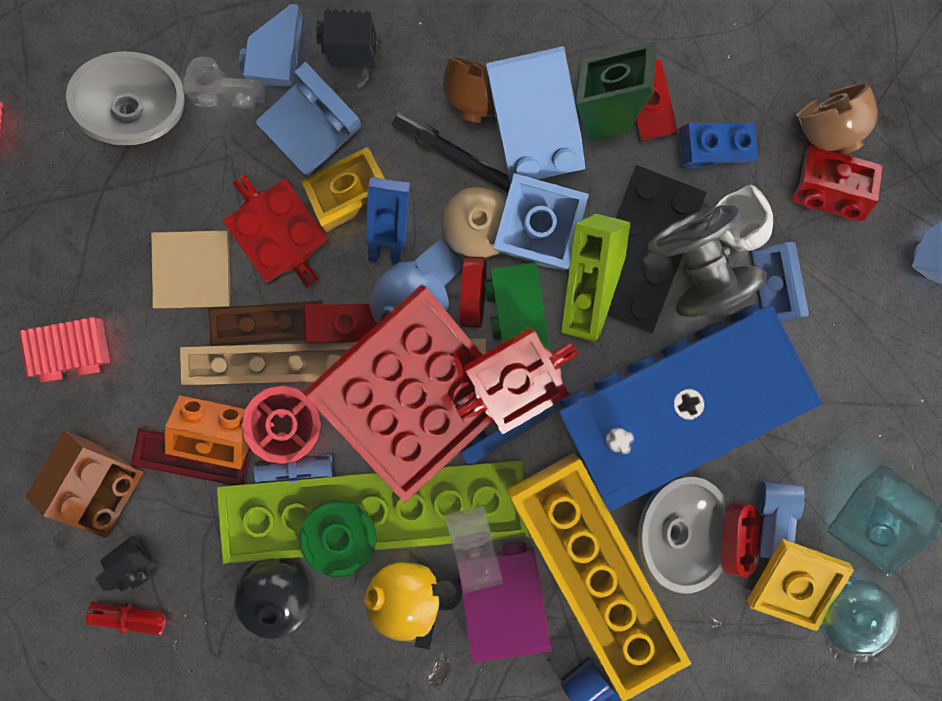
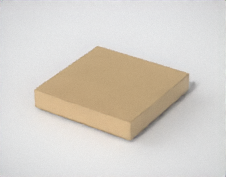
M230 232L151 233L154 309L231 307Z

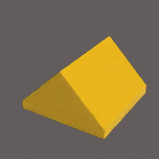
M368 146L301 180L318 221L327 233L366 214L370 178L385 179Z

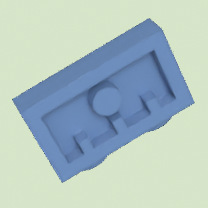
M305 61L294 72L299 81L260 116L256 123L305 176H310L352 137L362 125L358 116Z

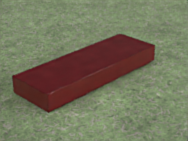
M138 428L131 466L228 485H241L246 482L252 450L248 449L240 470L165 454V432Z

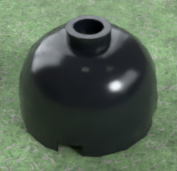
M270 558L257 561L244 571L236 587L234 607L238 620L249 632L261 638L276 639L290 635L301 627L310 612L313 591L309 578L300 567L295 564L290 566L286 563H280L281 559Z

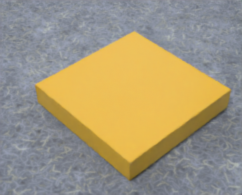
M782 539L748 597L747 603L749 608L818 631L854 569L848 562Z

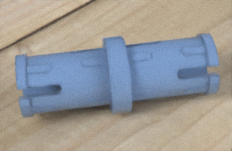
M331 453L318 456H303L297 461L283 464L265 460L254 462L256 483L289 480L290 483H297L301 479L334 476V463Z

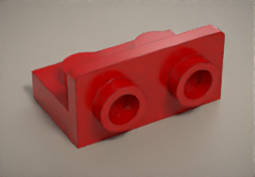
M809 145L804 155L800 184L793 194L792 201L805 205L810 209L830 212L843 216L846 219L865 221L879 199L883 165Z

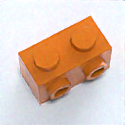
M179 395L165 426V454L241 470L249 449L243 433L245 409Z

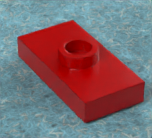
M661 59L655 62L653 94L635 119L640 143L677 135L678 133Z
M370 303L303 305L304 343L358 342L377 325L371 314Z

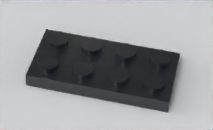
M635 166L615 217L616 219L631 223L625 261L607 317L647 333H653L683 254L657 256L648 250V244L657 233L669 225L700 212L707 194L706 191L644 167Z

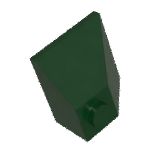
M654 42L581 61L576 107L590 141L600 138H613L618 134L627 133L652 96L656 62V46Z

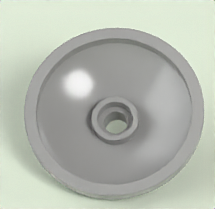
M113 52L89 60L73 74L66 90L68 112L77 127L96 140L115 145H137L161 137L178 122L185 102L184 88L176 72L163 61L138 52Z
M677 477L658 487L643 508L638 525L639 555L648 575L664 589L683 594L698 592L711 585L723 572L721 563L723 518L729 504L722 492L711 482L698 477Z

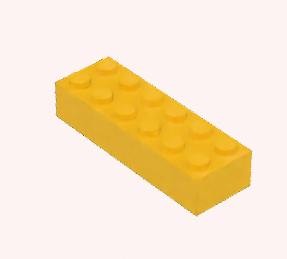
M572 453L506 490L622 701H627L691 664L579 457Z

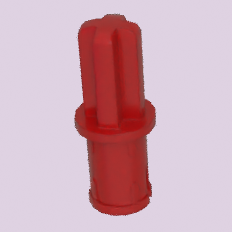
M92 601L88 609L93 610V613L87 612L86 624L88 626L94 625L119 629L120 634L132 631L159 636L163 633L166 625V615L164 613L134 609L132 604L128 603L122 607Z

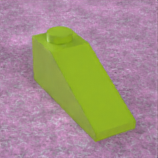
M595 213L575 223L561 333L594 343L599 341L625 261L631 222Z

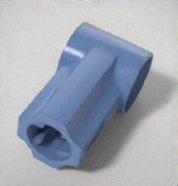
M762 482L758 498V511L760 516H762L759 540L760 557L771 559L782 539L795 543L797 520H800L804 509L805 495L803 486Z

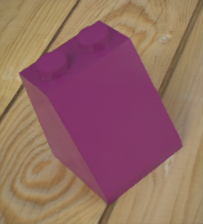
M525 542L504 545L503 552L488 554L487 548L465 551V558L458 559L472 663L551 651L534 548H526Z

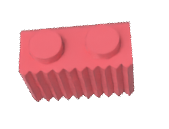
M91 317L18 331L26 377H38L39 383L62 380V372L76 370L77 376L99 373V365L110 363L104 322L100 318Z

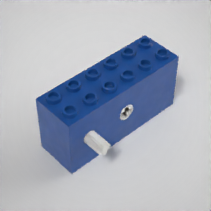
M758 302L748 305L729 315L732 322L726 325L723 320L717 323L714 322L695 332L698 339L690 342L688 338H685L662 348L663 357L655 360L653 355L647 356L627 366L629 374L620 378L618 373H613L593 383L595 391L584 395L583 391H577L559 401L562 407L555 410V413L577 457L581 459L609 512L822 405L772 305L760 308ZM682 398L688 399V403L684 405L685 411L678 410V405L682 403Z

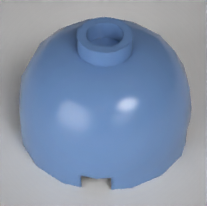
M412 261L398 262L381 274L371 290L370 310L376 324H378L421 284L447 310L449 300L445 287L430 270L425 273L421 269L415 268L418 265L417 263Z

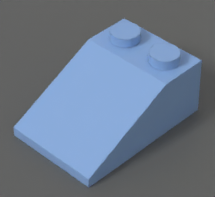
M564 47L487 63L486 68L502 159L510 185L514 173L538 180L585 169L582 138Z

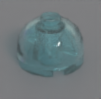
M853 577L848 579L841 593L829 605L821 625L826 635L825 637L831 644L847 654L864 657L878 654L890 646L898 634L900 616L897 604L887 590L871 580Z

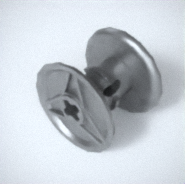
M734 205L717 206L689 215L657 233L648 244V250L657 256H671L680 253L684 256L686 263L683 269L687 275H692L695 284L687 289L677 300L676 313L681 317L694 318L727 309L751 296L766 282L767 273L757 266L732 268L727 258V255L731 254L729 248L723 247L719 237L730 230L739 219L740 210Z

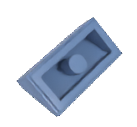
M784 242L751 250L753 266H757L767 273L766 282L758 290L761 308L772 305L780 321L808 316L809 312L796 244L794 242Z

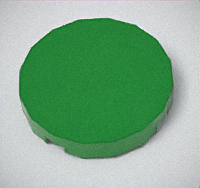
M343 499L327 501L314 508L304 520L299 534L300 551L309 566L332 578L351 576L363 569L373 556L377 543L376 526L369 513L358 504Z

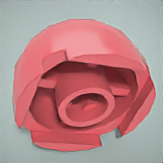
M278 386L263 390L253 397L245 409L243 417V433L246 443L254 454L268 462L283 464L297 461L311 451L319 438L321 428L319 411L302 391L297 388Z

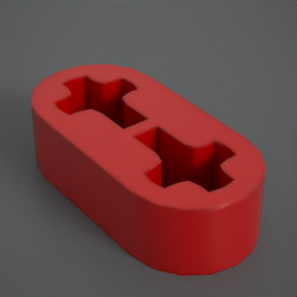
M465 256L460 298L461 327L481 328L483 324L486 293L484 280L487 278V260L484 257Z
M732 503L724 513L721 563L723 570L729 575L747 578L757 568L760 514L754 505Z

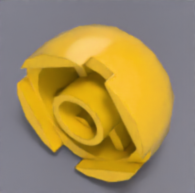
M409 562L394 563L380 569L374 575L365 592L364 603L369 622L381 635L397 641L413 642L416 641L414 639L417 636L424 637L429 633L436 620L439 596H433L431 583L437 584L428 567Z

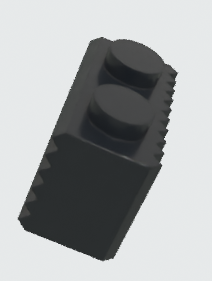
M329 8L325 10L324 20L317 21L316 39L317 44H321V53L326 54L330 65L375 67L377 33L372 14L369 10L364 13L360 9L356 13L352 9L349 12L345 9L341 12L337 9L333 12Z

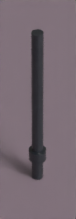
M399 112L396 114L391 125L416 139L415 144L427 151H430V149L435 150L505 192H509L510 182L508 175L439 136L440 131L428 124L422 126Z

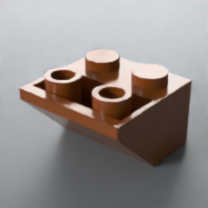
M64 430L25 497L44 517L106 538L144 472L136 466H131V463L100 445Z

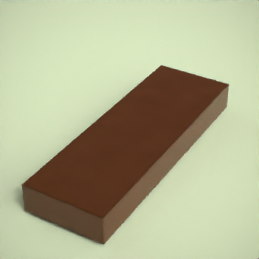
M323 301L208 308L211 346H229L304 340L303 305L323 304Z

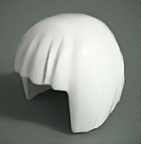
M748 185L730 193L715 206L734 205L740 210L738 221L730 230L719 237L725 246L736 251H749L761 247L769 240L773 229L772 210L763 193L755 186Z

